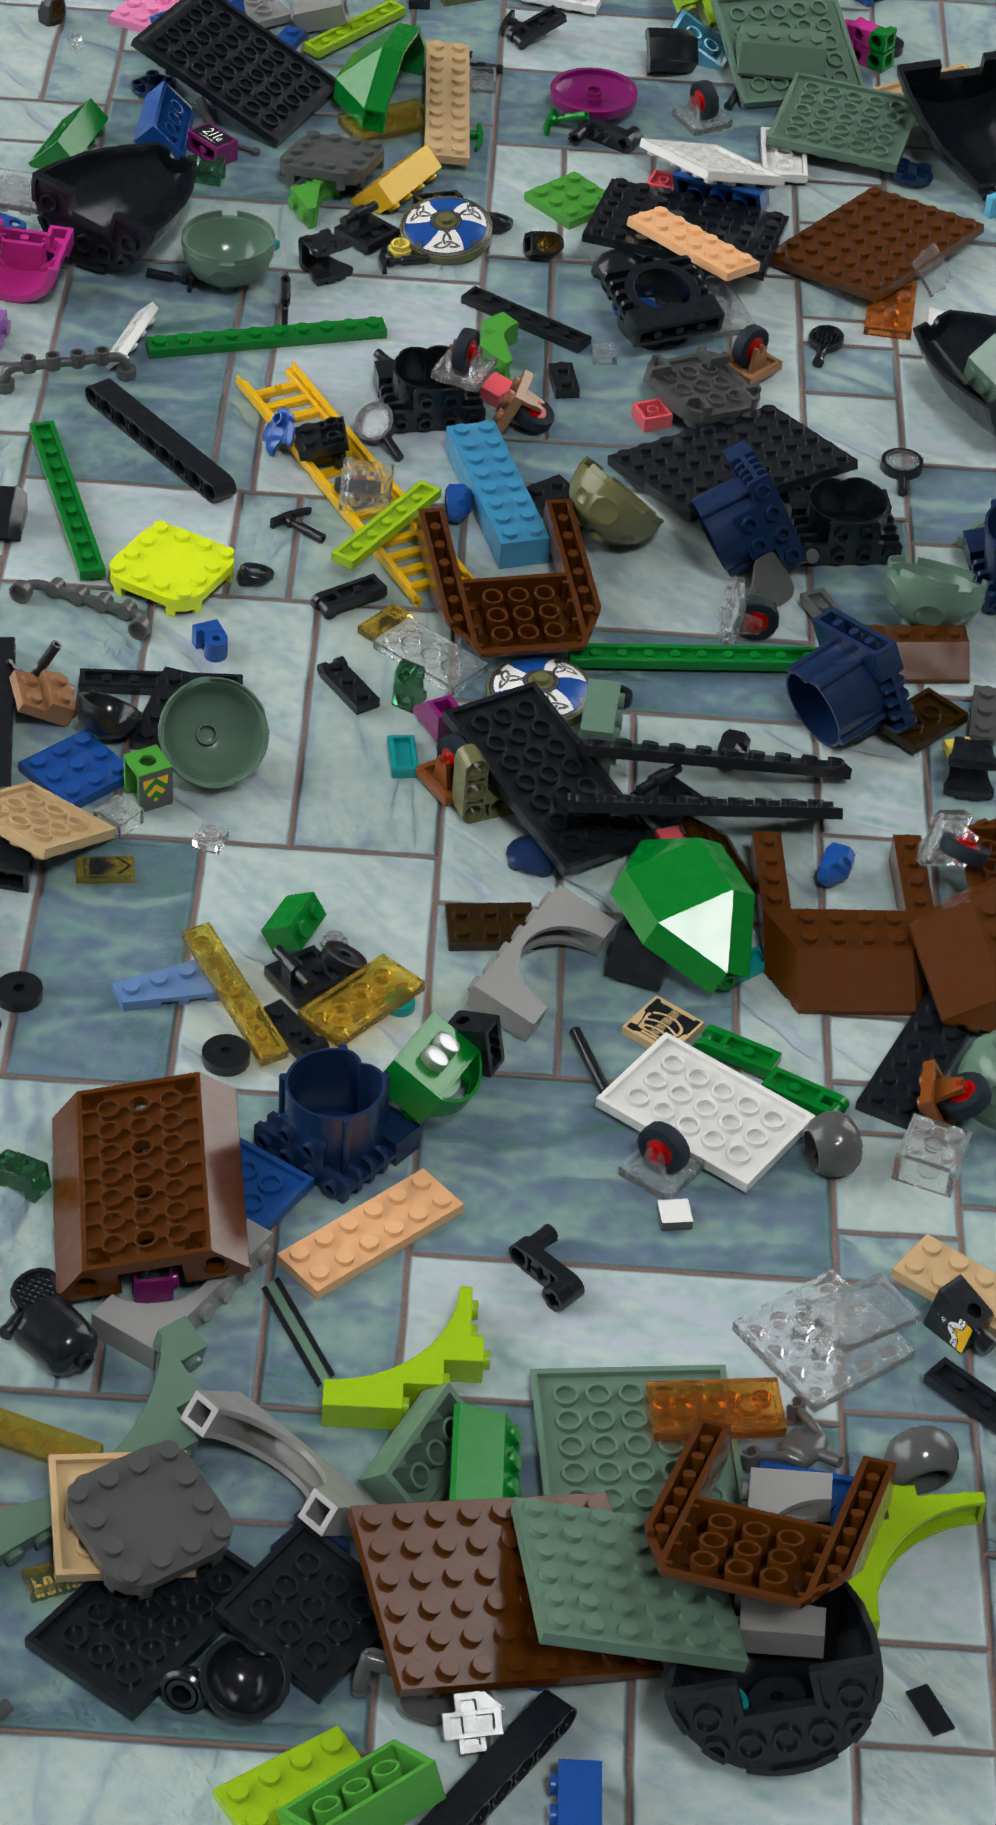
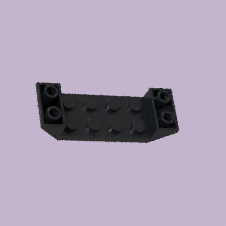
M624 916L616 930L604 975L660 991L669 973L670 964L641 943Z

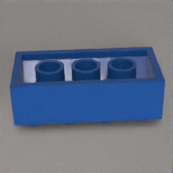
M164 80L145 96L134 142L136 144L159 142L172 149L173 156L180 159L182 155L185 156L188 130L192 129L196 110Z
M681 168L673 173L674 192H690L697 197H713L717 201L725 203L736 202L739 206L744 207L755 206L763 211H766L769 204V189L763 188L759 184L752 188L743 186L742 183H737L736 186H729L723 184L722 181H717V184L714 185L703 182L704 179L693 177L692 173L681 171Z

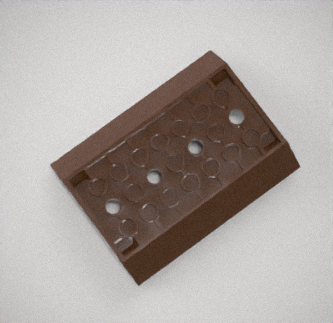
M194 1072L77 1091L52 1118L56 1293H60L68 1302L122 1293L121 1274L182 1265L186 1282L251 1272L237 1093L235 1088L202 1072ZM146 1105L145 1108L136 1110L137 1106ZM141 1149H149L144 1153H137ZM142 1194H151L147 1198H139ZM148 1239L154 1240V1241L151 1242L150 1244H146V1245H142V1244H141L144 1240H148Z

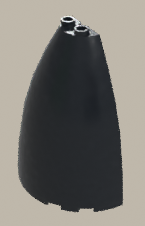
M996 51L983 53L980 67L941 72L942 64L940 59L897 65V77L926 141L941 161L961 181L978 193L983 201H986L987 195L996 192Z
M159 142L104 147L56 161L36 170L32 174L31 195L32 202H35L39 214L37 216L38 222L43 232H48L50 225L74 228V245L68 259L75 264L98 272L123 270L139 261L151 251L180 219L193 192L197 162L184 155L180 159L175 158L171 152L172 149Z
M948 310L938 315L932 325L929 326V323L924 322L914 327L913 332L919 349L935 380L961 410L996 437V399L987 403L963 378L968 357L996 333V316Z
M848 1582L843 1583L808 1604L826 1608L823 1659L747 1653L749 1663L745 1673L671 1663L664 1697L669 1712L683 1735L687 1734L701 1748V1752L722 1765L728 1763L746 1769L748 1774L761 1776H789L809 1772L839 1758V1753L847 1749L852 1743L857 1744L872 1724L871 1720L878 1704L881 1702L884 1672L876 1630L864 1602ZM729 1592L732 1605L734 1608L735 1594ZM734 1609L736 1616H740L741 1609ZM773 1676H785L795 1679L805 1689L806 1699L749 1708L748 1706L747 1709L743 1708L739 1688L742 1689L748 1698L751 1688L757 1682Z

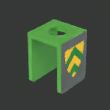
M158 745L123 754L124 791L127 794L137 791L138 811L143 813L172 804L173 769Z

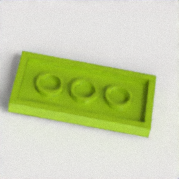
M337 1725L214 1788L213 1798L232 1825H281L276 1810L362 1759V1757Z

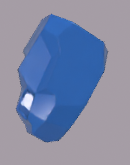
M449 484L445 489L444 505L448 522L459 523L472 512L471 492L465 484Z
M835 842L830 844L822 857L816 881L826 887H830L848 879L856 856L851 847Z

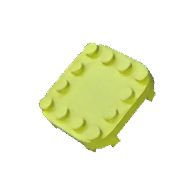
M155 521L152 527L142 531L109 563L110 582L114 587V593L119 596L129 591L166 606V615L175 617L176 612L190 610L197 614L202 610V601L223 581L231 583L233 580L234 549L186 529L168 525L165 521Z

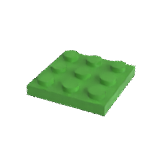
M571 172L568 175L524 192V201L570 230L589 222L605 190L581 174Z

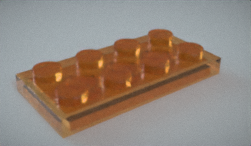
M909 281L877 303L868 300L863 334L911 340L917 282Z
M777 1377L646 1381L645 1392L653 1442L688 1440L699 1418L732 1425L730 1439L786 1437L787 1425Z

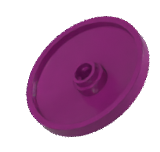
M592 67L571 69L557 75L550 85V99L564 113L587 110L589 117L608 120L628 114L637 104L638 90L636 85L626 76L608 69Z

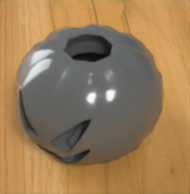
M838 1110L825 1111L810 1119L803 1130V1144L807 1160L814 1172L826 1178H840L854 1172L860 1165L863 1143L859 1129L850 1116ZM817 1155L819 1158V1164H817V1159H815Z
M930 1425L911 1427L896 1435L890 1440L884 1456V1460L897 1463L894 1485H915L917 1494L937 1490L949 1483L957 1470L958 1460L960 1459L958 1447L950 1434Z

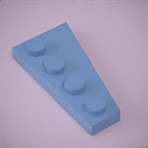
M222 952L111 984L112 994L122 1011L162 1007L164 1002L185 1005L190 1004L191 999L206 998L207 1002L220 1001V996L233 995L234 999L245 998V989Z

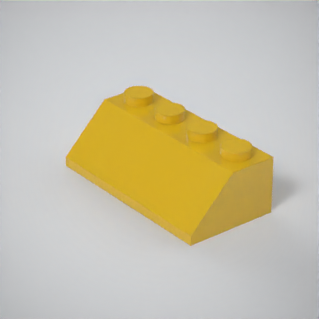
M426 144L396 163L349 201L355 206L367 205L372 201H376L379 208L374 213L381 214L386 210L390 213L400 206L399 201L403 203L413 196L411 191L416 193L425 186L423 182L427 184L437 177L435 172L442 166Z

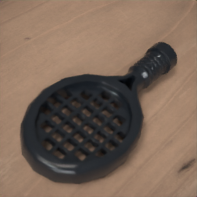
M820 325L813 328L809 333L808 342L817 351L813 359V365L816 368L823 366L826 354L835 352L843 346L844 334L839 328L832 325Z
M34 1268L22 1273L13 1282L10 1289V1303L14 1308V1314L0 1327L1 1338L5 1340L12 1339L14 1330L19 1327L22 1322L21 1320L24 1318V1313L35 1302L45 1296L43 1293L47 1296L50 1295L51 1299L55 1298L56 1272L48 1268Z

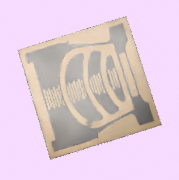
M656 995L622 1026L621 1034L647 1049L665 1032L689 1044L704 1030L705 1022Z

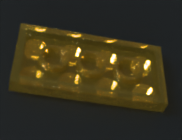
M417 98L389 104L384 133L362 129L349 114L338 116V125L350 137H361L362 140L367 141L387 140L400 135L424 131L425 106Z
M381 954L298 1010V1016L313 1031L324 1036L326 1040L338 1047L340 1044L349 1043L425 990V981L385 954Z

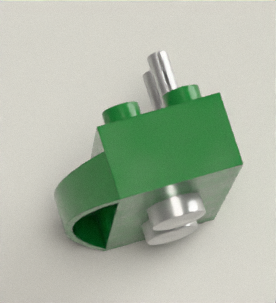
M433 1011L384 1070V1072L390 1073L389 1101L393 1100L401 1107L402 1114L411 1121L417 1120L420 1124L427 1116L443 1117L457 1113L476 1094L482 1078L480 1050ZM462 1079L466 1083L463 1098L451 1099L458 1091Z

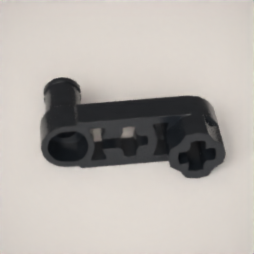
M589 117V119L579 123L578 127L570 132L568 137L569 142L573 145H578L584 139H589L622 153L632 151L640 144L641 138H644L640 129L636 126L624 129L593 117Z
M545 1224L531 1236H524L509 1247V1254L516 1265L544 1287L542 1297L546 1301L547 1306L556 1312L562 1311L583 1296L585 1288L581 1279L574 1272L544 1250L552 1243L558 1241V1234L555 1228L550 1224Z

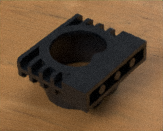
M689 255L610 269L603 273L601 287L603 290H607L608 299L613 300L612 306L614 310H618V327L622 334L630 340L634 348L643 347L655 350L664 347L665 344H683L692 336L721 331L725 313L714 294L708 295L709 289L706 285H702L703 279L701 275H696L697 269L695 265H690L691 258ZM640 298H658L669 303L662 308H656L646 304Z
M435 345L427 349L423 347H408L400 351L395 360L374 361L373 382L377 397L380 398V402L387 404L397 416L395 433L446 430V426L485 421L486 409L483 406V399L480 397L481 393L475 379L476 372L474 366L467 373L455 371L451 366L453 349L445 345ZM382 409L388 428L390 415L387 410Z
M851 477L845 480L823 478L815 482L810 490L787 491L785 508L805 552L813 548L819 553V559L816 563L802 564V566L887 564L889 556L902 554L903 546L899 541V534L896 532L897 527L891 514L892 506L886 489H881L867 479Z

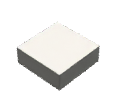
M688 1198L657 1200L656 1208L661 1231L692 1229L693 1218Z

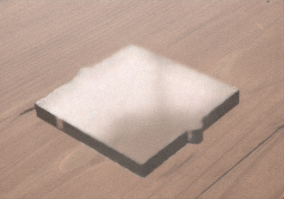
M935 243L930 244L925 250H921L920 255L911 262L930 297L945 289V285L953 278Z

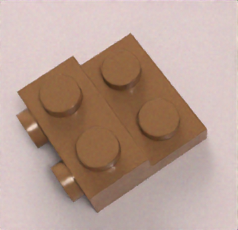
M14 669L9 678L18 712L67 727L71 719L77 716L76 705L73 699L75 687L69 684L68 677L59 672H51L44 669L40 676L36 677L32 673H24Z

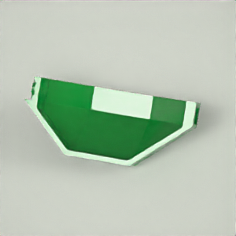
M403 23L396 24L353 53L335 78L333 99L362 129L384 133L386 130L388 106L399 70L417 75L423 74L427 47L421 28Z
M703 838L641 840L616 879L610 891L612 897L645 947L711 995L715 990L729 992L740 976L746 978L750 976L755 903L754 892L721 843Z

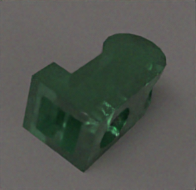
M198 155L188 156V158L197 162L195 183L216 187L221 186L226 178V157L217 156L213 161L202 159Z
M407 659L400 661L394 675L393 706L413 714V707L427 700V691L423 690V679L426 672L424 666ZM406 695L409 697L410 703L402 701Z
M6 1149L0 1154V1186H9L23 1192L25 1200L36 1203L52 1187L48 1163L23 1153Z

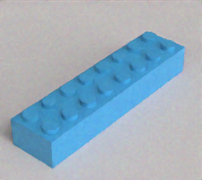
M481 421L470 424L460 423L446 426L445 452L459 483L465 484L470 489L471 509L498 568L504 569L549 563L551 538L495 421Z

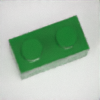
M314 892L288 895L283 899L261 932L271 950L277 945H281L287 952L299 951L303 949L327 914Z

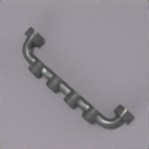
M106 346L96 347L94 354L85 355L83 349L75 348L70 351V357H60L59 352L49 351L46 353V359L36 360L34 354L27 353L21 356V362L11 363L2 370L0 374V394L7 395L15 391V380L11 377L15 372L33 374L36 370L42 369L55 372L60 370L61 367L81 369L85 365L90 364L107 366L109 362H119L117 378L120 381L129 382L136 378V366L130 363L126 355L120 352H109V348Z
M55 577L51 582L40 579L17 580L9 588L11 598L17 603H25L32 596L33 590H42L50 598L61 596L68 598L76 606L84 603L93 606L94 610L99 613H104L107 610L116 613L122 620L132 618L133 620L128 625V631L137 640L145 639L152 631L149 616L144 611L137 609V604L132 599H126L120 604L114 602L113 596L108 592H101L98 596L91 595L88 587L83 584L77 585L74 589L66 587V582L60 577Z

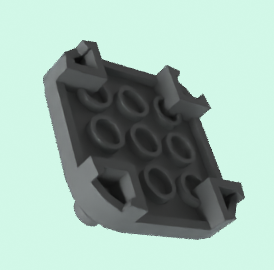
M315 130L308 131L307 136L299 139L280 157V176H286L288 183L295 184L301 177L335 181L336 190L345 191L346 185L363 188L366 186V176L375 168H384L383 141L362 140L361 137L346 138L335 133L323 135Z
M700 345L697 347L696 354L665 359L660 353L654 354L647 365L643 381L675 414L684 419V423L687 426L696 427L698 424L720 422L725 417H739L744 411H754L758 408L762 388L759 383L748 384L728 364L731 355L725 351L722 354L707 351L706 345Z
M165 1440L161 1443L142 1447L86 1473L74 1481L67 1490L65 1511L67 1527L69 1530H75L104 1575V1585L112 1593L117 1590L125 1595L139 1596V1600L152 1597L153 1589L209 1562L214 1567L223 1560V1556L230 1545L233 1527L228 1511L192 1458L172 1440Z

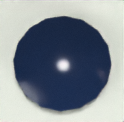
M149 70L145 76L132 81V90L139 97L145 98L150 91L164 80L175 90L176 79L172 76L159 74L158 70Z
M903 157L896 173L890 172L894 179L908 185L921 186L929 184L933 180L932 166L925 162L917 164Z
M531 835L514 839L507 846L508 867L513 871L521 870L526 873H535L541 878H546L552 874V869L556 868Z

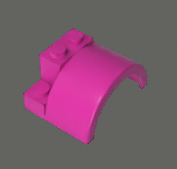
M0 218V300L25 303L45 296L55 284L64 258H69L74 245V228L50 225L48 232L4 227V219Z

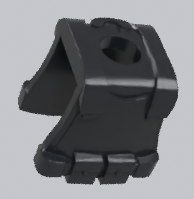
M328 228L320 230L319 233L299 237L298 252L301 269L305 272L308 271L313 277V281L319 285L324 283L331 284L346 279V276L353 273V267L329 255L352 247V241L347 237L340 238L332 234Z
M960 736L954 737L952 753L948 757V765H950L949 775L943 786L945 795H954L955 799L961 800L969 798V801L993 799L994 788L988 777V771H996L993 740L983 739L981 741L965 739V737Z

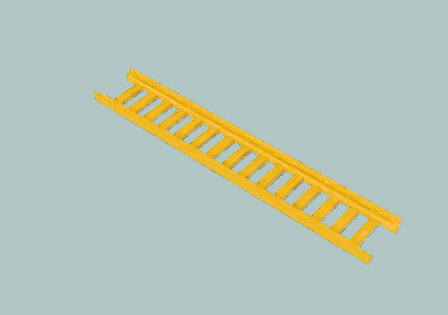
M292 361V366L286 369V377L290 382L276 384L259 390H254L248 381L236 375L238 388L267 424L272 420L273 414L279 408L285 407L289 409L307 404L312 408L292 412L295 422L318 417L322 421L329 417H340L294 361ZM299 391L301 394L269 403L263 401L264 399ZM347 424L346 430L350 451H346L345 458L353 457L355 461L345 463L343 468H337L336 466L321 470L317 468L318 465L335 461L331 455L300 462L295 434L293 446H285L354 532H357L364 526L361 522L362 520L375 517L404 494ZM356 470H364L366 474L361 476H366V480L379 481L381 483L380 494H364V497H359V502L354 501V496L341 497L338 494L341 491H337L334 488L335 482L330 483L327 479L335 478L342 474L354 473ZM382 498H387L389 501L352 511L350 508L365 501H374ZM415 518L408 524L412 530L397 533L376 550L373 555L413 605L419 607L422 606V599L417 593L430 589L428 578L410 582L407 578L426 573L424 562L400 568L395 563L412 557H421L420 545L391 553H386L384 550L399 544L418 540L416 533L417 518ZM457 558L461 578L475 579Z

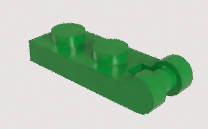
M708 1025L703 1031L702 1037L698 1038L693 1045L694 1048L707 1055L763 1078H766L772 1069L779 1065L782 1053L715 1025Z
M777 1066L772 1069L761 1084L816 1116L825 1111L838 1110L845 1113L850 1106V1102L845 1096Z

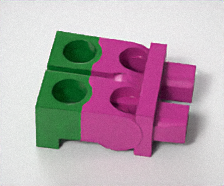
M862 17L857 18L855 21L845 19L858 64L879 73H883L892 67L895 52L893 47L896 43L897 28L892 26L885 28Z

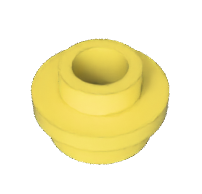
M405 238L393 239L389 245V253L396 258L410 255L412 249H410L409 240Z

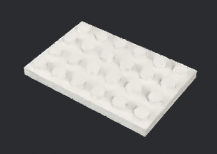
M641 138L639 147L647 150L648 155L659 156L658 160L670 162V166L680 167L681 171L692 173L693 177L704 179L703 182L716 185L717 181H722L723 184L729 186H736L737 183H742L743 186L752 188L759 184L767 189H775V186L785 185L786 177L717 144Z
M667 1032L598 1095L595 1103L597 1108L639 1132L654 1121H662L672 1125L686 1139L690 1147L691 1157L689 1160L745 1193L803 1136L805 1126L810 1119L816 1117V1115Z

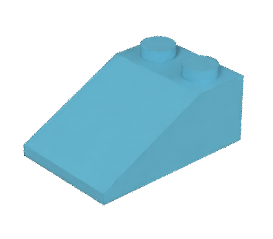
M683 9L670 28L687 29L698 37L699 63L697 66L721 71L728 60L721 36Z

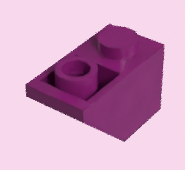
M447 695L413 707V712L438 743V740L443 736L453 734L442 719L444 711L459 705L451 695Z

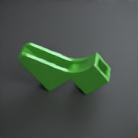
M306 177L303 184L290 187L288 206L308 229H312L317 226L320 205L330 198L340 196V191L336 190L335 181Z
M505 312L482 320L478 350L480 356L476 357L475 363L490 374L497 372L511 380L509 366L512 364V357L508 347L517 343L519 322Z

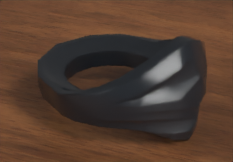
M487 212L492 221V234L502 233L513 227V219L498 212Z
M243 563L237 571L239 586L265 583L274 578L272 568L259 563ZM250 568L261 569L267 573L252 572Z

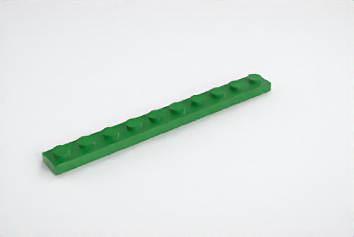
M371 316L362 319L347 318L339 321L324 320L316 323L301 322L293 325L278 324L270 327L203 331L201 333L189 334L179 333L166 336L155 335L154 337H146V348L149 358L154 359L387 338V328L382 317Z
M52 420L29 423V432L79 579L81 581L106 577V568L55 422Z
M588 643L586 650L568 651V659L570 663L578 666L580 669L770 672L787 671L789 665L818 647Z

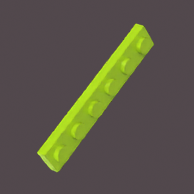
M388 0L348 20V24L336 26L304 42L303 51L315 58H322L406 15V7L393 0Z
M418 481L331 552V561L353 570L417 518L418 509L429 508L439 500L442 489L425 481Z

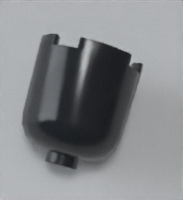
M56 1293L53 1299L47 1295L42 1297L24 1313L23 1317L27 1321L21 1331L17 1328L14 1330L13 1340L47 1371L55 1376H69L78 1371L83 1372L91 1366L98 1345L97 1332L60 1293Z

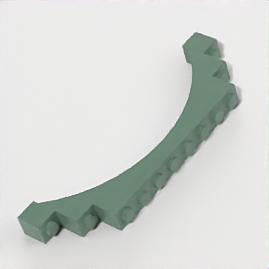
M184 1315L157 1331L152 1345L157 1351L156 1370L149 1399L132 1430L113 1452H134L148 1445L172 1440L178 1444L180 1449L186 1450L192 1459L195 1456L194 1451L199 1439L180 1417L195 1391L201 1390L189 1373L203 1363L202 1359L207 1345ZM50 1494L19 1505L0 1508V1567L6 1563L8 1566L14 1565L25 1556V1552L35 1546L37 1549H41L52 1541Z

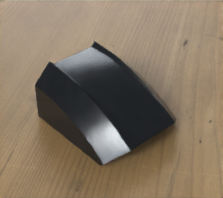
M648 27L645 30L647 47L646 74H690L699 63L698 37L687 29Z
M18 485L14 487L0 486V540L21 541L28 512L27 493Z

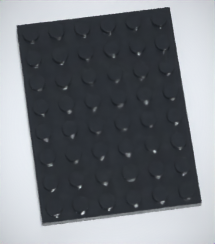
M179 0L133 38L131 46L141 54L151 59L158 66L168 71L175 78L185 83L213 105L222 109L274 147L281 144L334 95L335 77L226 0Z
M612 178L583 231L581 242L660 259L680 256L627 226L629 216L661 206L667 208L669 212L676 216L683 217L685 221L701 227L703 231L716 235L721 241L732 244L739 251L750 254L752 258L760 262L759 271L743 277L764 281L788 225L789 216L778 211H763L755 206H739L736 202L725 203L717 201L713 197H697L690 192L679 193L666 187L655 188L647 183H632L624 178Z
M764 405L762 408L754 411H744L741 413V416L736 418L725 417L720 422L702 424L700 427L692 430H683L676 435L664 436L650 443H641L634 448L619 450L617 453L608 455V465L689 522H694L698 518L689 500L734 477L722 451L744 439L772 477L779 494L815 483L823 478H831L858 469V459L790 417V415L779 410L776 406Z

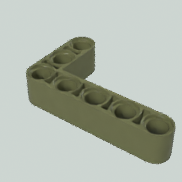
M465 744L455 753L452 803L465 823L468 824L514 814L492 783L488 781L489 765L474 744Z

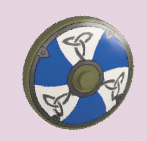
M437 196L422 200L405 212L400 222V238L409 240L410 249H412L411 255L427 254L431 264L457 265L477 258L488 248L492 240V221L486 210L471 200L457 196Z
M543 655L522 656L508 660L494 669L487 681L486 697L535 681L569 726L572 727L582 720L589 676L578 666L560 658Z

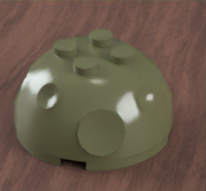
M586 456L570 479L569 499L572 501L578 524L588 531L592 529L589 534L607 547L610 544L635 545L653 536L664 520L656 516L657 513L619 480L615 477L611 479L602 471L603 467Z

